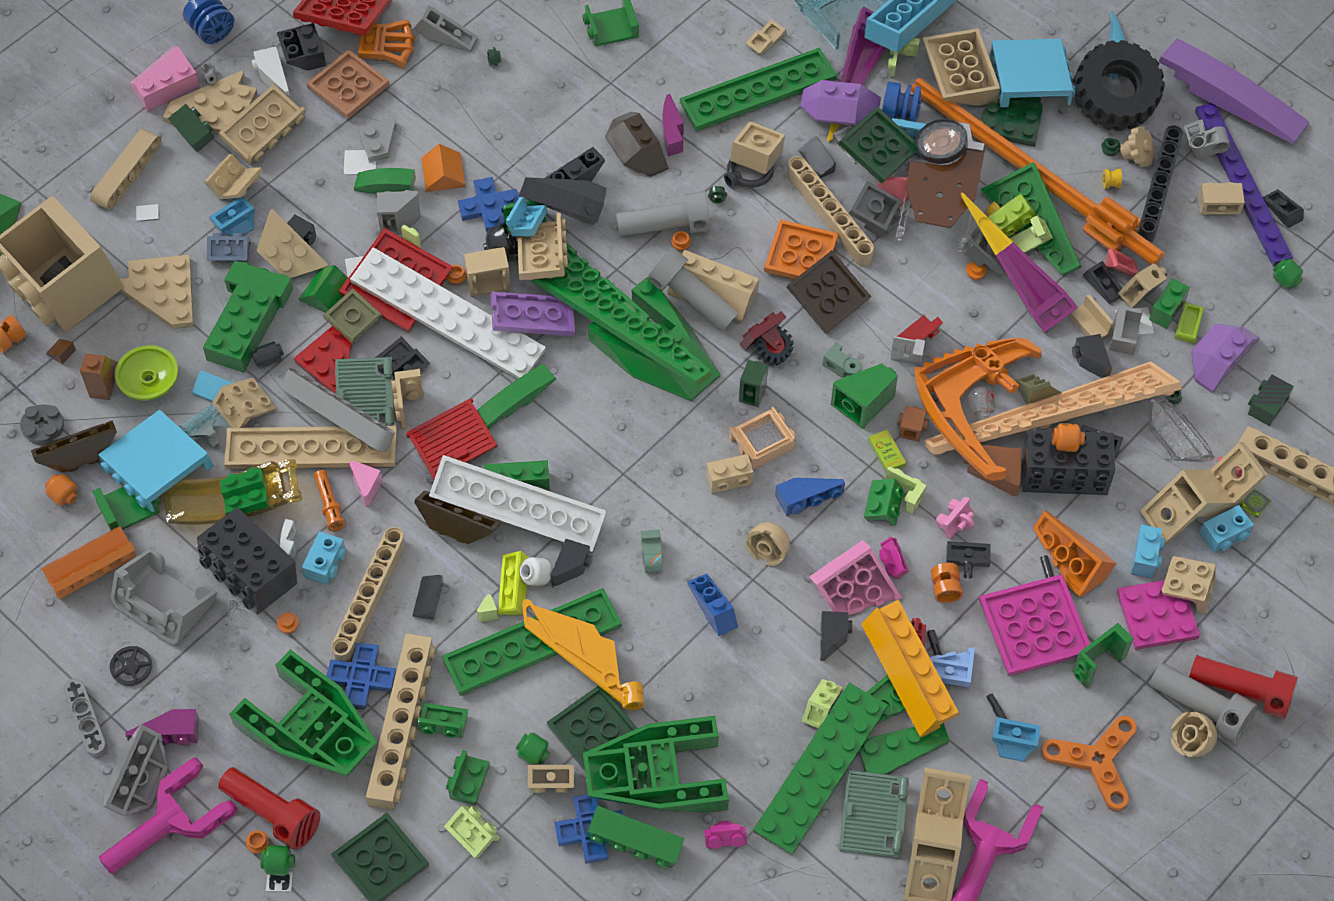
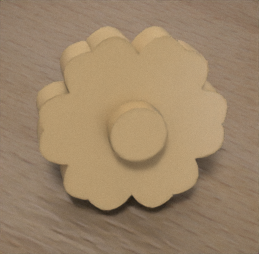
M1143 126L1131 129V135L1128 137L1129 140L1121 145L1123 158L1134 159V162L1136 164L1139 163L1141 168L1152 165L1153 159H1155V146L1153 145V138L1150 132L1145 130Z

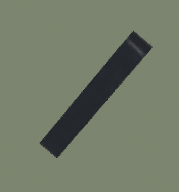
M1176 125L1168 126L1165 130L1141 217V225L1137 232L1150 243L1154 241L1183 136L1182 129Z

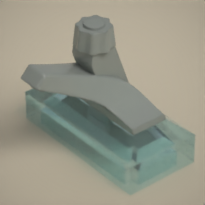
M210 404L178 426L190 438H205L212 448L220 443L218 438L215 437L217 435L216 432L213 430L217 409L213 404Z

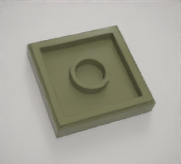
M352 289L330 308L323 317L349 342L354 344L382 318V314Z

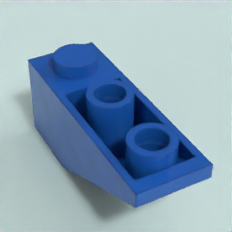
M793 478L776 485L775 496L786 516L798 514L805 508L815 507L825 500L841 496L844 493L845 481L844 479Z
M707 573L688 581L689 588L710 626L718 636L738 628L734 607Z

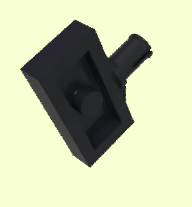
M947 541L946 563L964 566V578L967 579L968 576V579H971L973 577L972 572L975 566L990 567L991 544Z

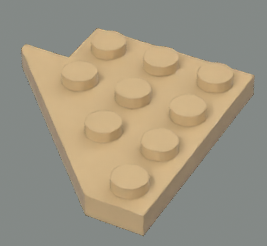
M239 71L214 84L207 85L169 102L163 120L164 122L171 123L168 118L186 103L190 108L194 106L201 114L199 119L202 122L205 120L213 128L212 133L218 134L254 102L258 93L257 88L241 85L245 75L244 71Z
M190 255L128 261L129 278L120 279L124 286L120 292L173 329L193 327Z

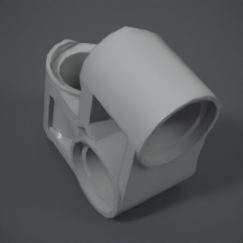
M1203 119L1184 125L1189 145L1196 158L1203 159L1225 152L1230 148L1228 135L1224 127L1218 126L1206 131Z

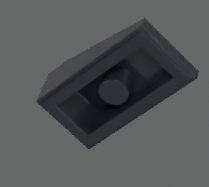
M1277 189L1263 197L1266 205L1286 227L1290 228L1303 221L1304 209Z
M1103 261L1094 265L1083 274L1088 283L1108 304L1121 297L1118 293L1122 288Z

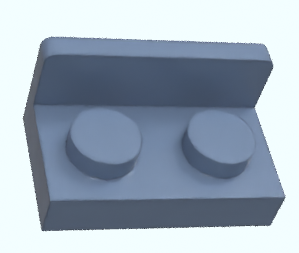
M213 233V236H207V261L249 262V243L251 239L245 236V233H233V236H225V233Z

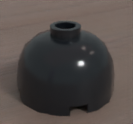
M506 221L492 226L486 234V243L483 244L484 250L504 247L507 262L518 260V256H516L518 254V241L516 236H512L509 232Z

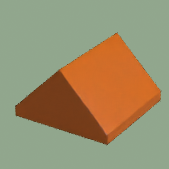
M439 143L421 158L426 192L465 187L460 152Z

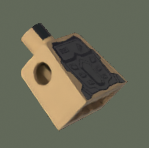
M1152 264L1136 274L1118 294L1130 308H1133L1152 294L1166 280L1167 271L1162 266L1158 267L1156 264ZM1139 284L1144 288L1141 291L1137 289Z

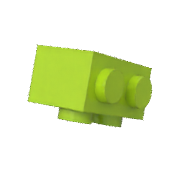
M1019 194L988 218L1009 238L1030 223V219L1038 215L1024 196Z

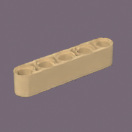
M140 129L93 189L90 197L91 202L111 210L157 152L161 145V137L145 129Z

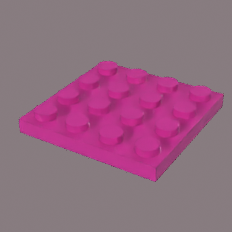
M1062 574L979 596L980 605L1008 676L1075 659L1078 653L1090 644Z

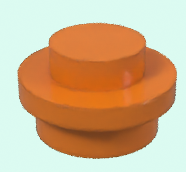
M678 231L672 236L671 245L676 250H686L691 245V237L684 231Z
M970 262L966 267V273L972 280H980L986 275L987 269L984 264L979 267L974 262Z
M452 265L453 270L447 280L451 284H461L466 279V271L460 265Z
M285 612L277 619L278 629L286 634L293 633L299 626V619L292 612Z
M253 831L246 838V846L252 853H262V850H266L269 846V838L263 831Z

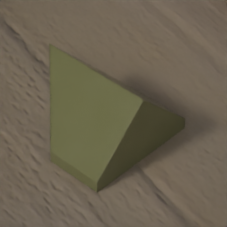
M1035 374L1015 380L1019 384L1018 390L1026 404L1062 393L1052 387L1049 381L1045 382V379L1040 380L1039 376L1035 377Z

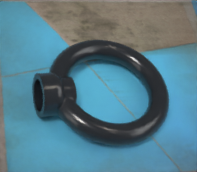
M729 160L727 164L728 173L724 174V180L730 188L737 185L757 188L767 184L772 179L774 165L763 177L756 180H747L742 178L739 171L735 170L736 163Z

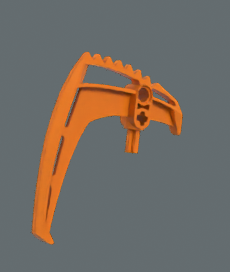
M1010 338L989 341L985 346L977 343L974 348L965 346L964 350L954 349L953 354L944 353L943 358L933 357V363L924 362L923 367L914 368L916 388L920 401L936 428L965 460L986 479L992 481L1005 479L1006 468L996 466L984 450L966 420L960 399L971 386L981 379L992 385L1000 384L1009 393H1015L1016 389L1019 388V384L1008 375V370L1004 366L1026 356L1041 358V350L1028 339ZM961 361L940 372L930 380L926 377L927 374L939 368ZM932 392H935L945 412L940 411L930 395ZM947 420H951L953 422V424L965 440H962L958 436V434L953 430V428L950 426Z

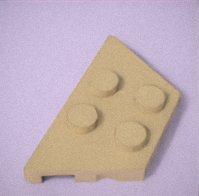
M273 209L270 210L257 248V252L280 274H285L289 278L309 273L328 265Z

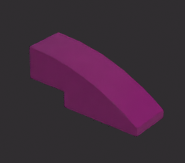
M671 94L666 95L662 114L663 140L668 156L683 152L682 135H684V122Z

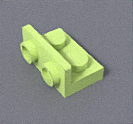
M461 806L444 827L474 858H479L493 841H498L501 837L496 833L497 829L490 822H485L481 818L482 813L474 806Z

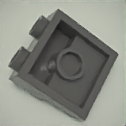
M867 181L851 208L849 215L865 223V229L882 237L884 233L888 234L893 224L890 222L892 218L896 220L901 211L898 207L902 200Z
M977 227L970 235L972 238L964 245V248L967 249L964 254L977 266L980 267L985 263L1000 276L1004 269L980 228Z

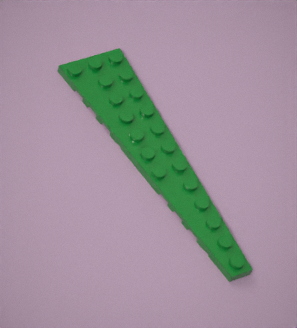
M568 243V267L564 268L565 276L530 280L693 386L697 387L711 377V370L691 354L683 345H678L675 342V338L671 334L667 335L658 323H653L645 311L619 288L615 287L610 280L604 279L596 268L590 267L588 261L585 258L581 259L577 255V251Z

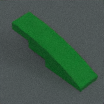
M542 364L489 399L477 410L488 430L503 416L508 418L521 405L526 407L556 380V377L545 364Z

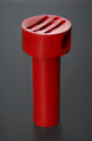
M1196 655L1189 676L1203 685L1232 694L1237 693L1244 698L1264 703L1263 713L1286 719L1298 680L1297 676L1278 670L1275 671L1273 678L1199 655Z
M236 767L229 768L219 781L218 789L272 824L274 838L293 850L302 848L315 834L320 823L321 814L318 809L304 800L296 798L288 802Z

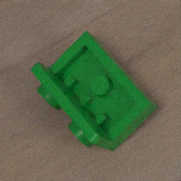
M895 478L872 480L864 518L867 521L887 520L891 525L897 524V519L900 516L901 501L904 497V489Z
M424 703L421 717L417 721L418 729L427 735L437 733L444 734L448 738L463 737L468 709Z

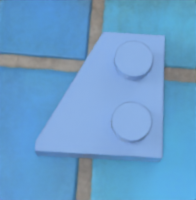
M968 648L967 652L956 654L954 651L942 656L930 657L943 683L970 688L975 648Z

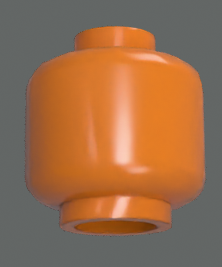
M1060 423L1057 428L1053 429L1052 445H1056L1057 450L1076 452L1080 445H1084L1085 433L1081 432L1079 425Z
M64 474L53 475L45 484L47 497L58 506L70 505L77 499V484Z

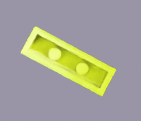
M522 551L503 555L498 604L499 615H523L522 602L526 599L527 584L524 583L520 576V567L529 557Z

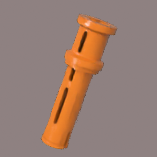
M319 470L314 473V478L324 505L322 513L327 518L328 530L332 532L339 531L346 526V521L341 516L340 512L342 509L340 504L335 501L327 471Z

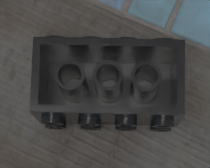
M1038 428L1027 430L1021 455L1022 492L1108 495L1116 470L1114 433H1107L1105 431L1085 432L1081 430V432L1085 433L1084 445H1080L1076 452L1059 451L1056 449V445H1052L1053 430Z
M238 507L197 537V550L202 567L211 570L218 582H223L233 596H238L242 600L243 605L248 610L252 609L257 615L297 584L295 560Z

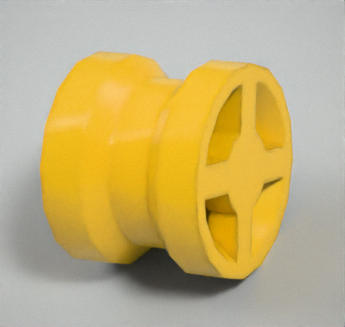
M1109 169L1103 170L1102 180L1104 189H1109L1110 187L1121 188V169H1115L1114 171Z

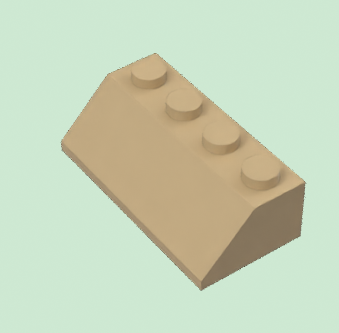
M684 250L682 255L688 259L684 267L739 313L733 320L742 323L758 294L759 278ZM669 287L668 295L686 301Z

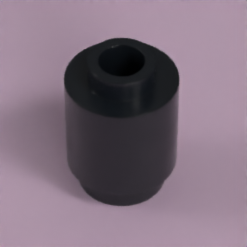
M274 341L257 347L255 351L251 352L257 367H266L282 360L281 356L284 355L280 343L275 344Z

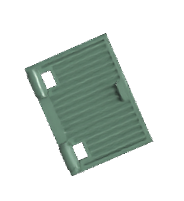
M392 357L335 359L336 394L377 421H379V414H385V423L382 424L394 426V401L391 383L393 381ZM378 365H384V374L378 375Z
M853 770L847 771L839 844L840 851L901 858L909 786L908 777ZM892 784L899 785L898 795L891 794ZM887 838H894L893 848H886Z

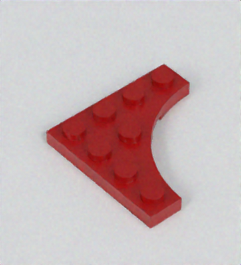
M331 326L294 357V361L319 384L336 394L335 359H350L352 343Z

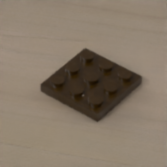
M832 250L786 287L825 334L872 297Z

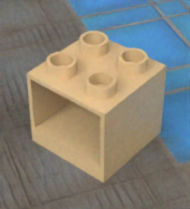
M53 195L0 235V271L9 280L7 283L22 301L26 299L32 305L30 308L46 327L55 321L66 333L124 288L101 246ZM66 253L74 263L45 285L39 279V276L50 264Z

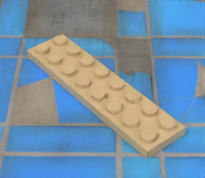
M387 426L395 432L387 452L374 449L341 427L227 428L224 466L225 469H249L251 467L335 468L350 467L349 462L355 461L369 467H396L397 426Z

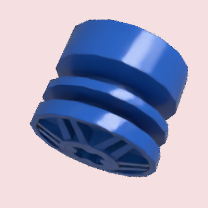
M189 0L182 14L184 21L206 44H214L223 40L234 27L235 19L233 14L220 0Z
M888 81L882 111L891 119H896L897 116H900L901 119L906 120V118H910V121L916 122L919 118L922 102L921 87L916 86L914 95L910 94L911 85L907 86L905 93H901V83Z

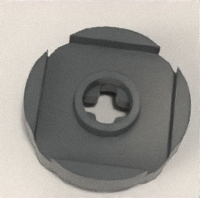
M46 404L29 406L25 409V414L21 418L20 428L23 435L31 443L45 445L52 442L53 438L57 435L60 436L62 434L64 420L56 406ZM42 421H45L47 424H44L43 428H40L38 424Z

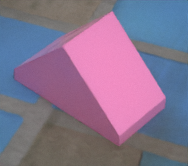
M351 461L349 462L351 473L366 507L370 506L382 483L381 470Z

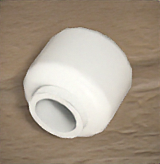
M527 558L520 567V576L527 585L544 586L551 579L552 566L545 558Z

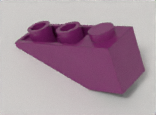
M173 709L142 724L161 734L163 746L169 743H177L184 746L197 743L199 717L196 709ZM139 726L125 733L128 741Z

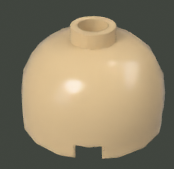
M760 523L746 537L747 541L745 544L748 552L758 561L759 557L768 561L765 565L774 566L781 563L790 548L787 532L776 523Z
M1185 712L1176 718L1171 728L1173 731L1171 743L1174 749L1181 755L1193 758L1202 757L1212 751L1216 745L1218 738L1217 729L1213 721L1204 714Z

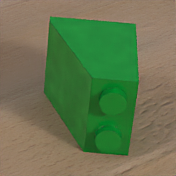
M881 363L836 380L832 388L831 406L863 429L895 397L898 375L892 368L886 367Z

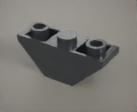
M591 147L545 178L587 180L592 182L605 163V159L594 147Z

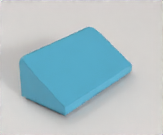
M201 370L192 394L213 402L221 387L232 384V382Z

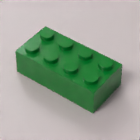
M238 282L203 346L206 360L244 373L253 358L251 352L255 351V348L260 345L279 309L276 294Z

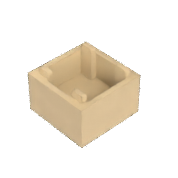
M749 121L733 141L730 161L756 170L759 173L767 174L783 152L785 134Z
M504 247L464 254L466 276L471 297L511 290L509 266Z

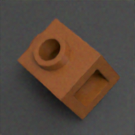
M916 406L905 407L904 413L899 414L897 425H900V438L920 441L921 433L927 430L929 419L925 418L926 410Z

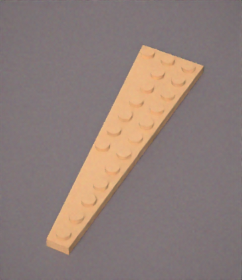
M1148 362L971 423L969 426L978 441L984 442L1037 427L1048 428L1052 423L1064 422L1071 418L1158 395L1169 396L1174 394V391L1181 390L1182 387L1181 382L1153 362ZM954 429V431L958 434V436H959L962 440H965V439L962 437V435L959 433V431H958L957 429ZM942 434L924 440L925 447L934 455L943 454L946 451L955 449Z

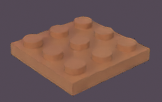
M349 49L306 83L310 91L346 119L352 117L390 85L387 78Z

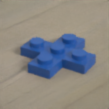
M493 177L474 180L473 184L477 197L458 200L462 221L482 217L486 233L492 226L505 222L502 214L504 213L503 206L516 203L519 199L517 189L497 192Z
M356 643L352 662L330 659L327 677L338 685L347 686L345 694L354 708L366 709L370 689L392 692L396 668L376 666L379 645Z
M588 794L574 796L573 802L577 818L554 822L558 846L582 843L585 864L608 860L606 844L604 842L603 845L596 844L590 841V837L586 836L593 813L598 806L597 799L588 797ZM622 810L613 811L623 815Z

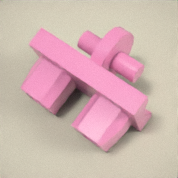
M964 497L961 501L952 499L948 506L950 515L942 513L936 518L938 527L945 531L947 538L952 539L959 530L962 531L964 528L971 530L975 526L972 520L975 515L969 505L971 502L969 498Z

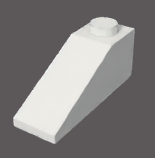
M272 47L254 51L255 60H251L254 72L258 71L260 79L269 87L274 84L290 99L277 48Z

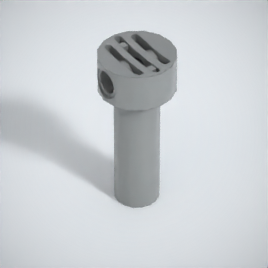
M705 191L685 194L686 202L617 213L620 237L690 226L691 234L711 231Z
M672 247L647 276V279L661 291L669 286L719 329L724 331L739 312L684 267L688 259Z
M1165 663L1160 664L1150 682V686L1216 722L1217 734L1235 744L1248 729L1258 706L1237 693L1231 699H1228ZM1235 713L1239 717V721L1237 724L1233 720V716Z

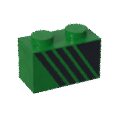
M1172 278L1154 304L1149 320L1168 329L1186 301L1190 287Z

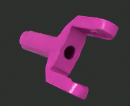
M197 757L188 760L159 782L156 814L99 856L100 862L109 874L113 875L169 833L203 839L237 812L238 807L232 800L221 802L192 824L188 816L171 795L195 779L202 770L203 764Z
M979 779L963 818V825L968 836L973 840L975 849L952 901H978L996 857L1026 849L1044 808L1043 806L1035 803L1030 808L1019 836L1015 839L1013 838L1014 835L981 820L979 822L975 821L988 790V782Z

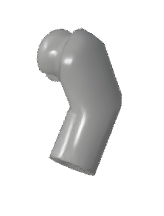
M206 62L202 66V70L205 72L203 78L207 83L214 84L216 82V68L210 62Z

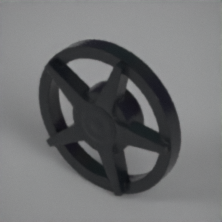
M128 646L120 649L110 661L112 677L118 683L126 686L137 685L143 682L152 670L150 655L146 650L138 646ZM133 651L130 657L124 658L120 656L125 652ZM138 652L144 654L148 662L139 661L136 658ZM118 659L122 662L121 668L114 673V664ZM148 666L146 672L137 679L136 673L139 672L140 667ZM125 673L132 675L134 680L125 681L118 678V676Z

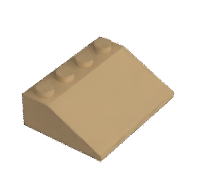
M979 28L923 37L922 41L944 101L975 106L998 102L1000 86Z

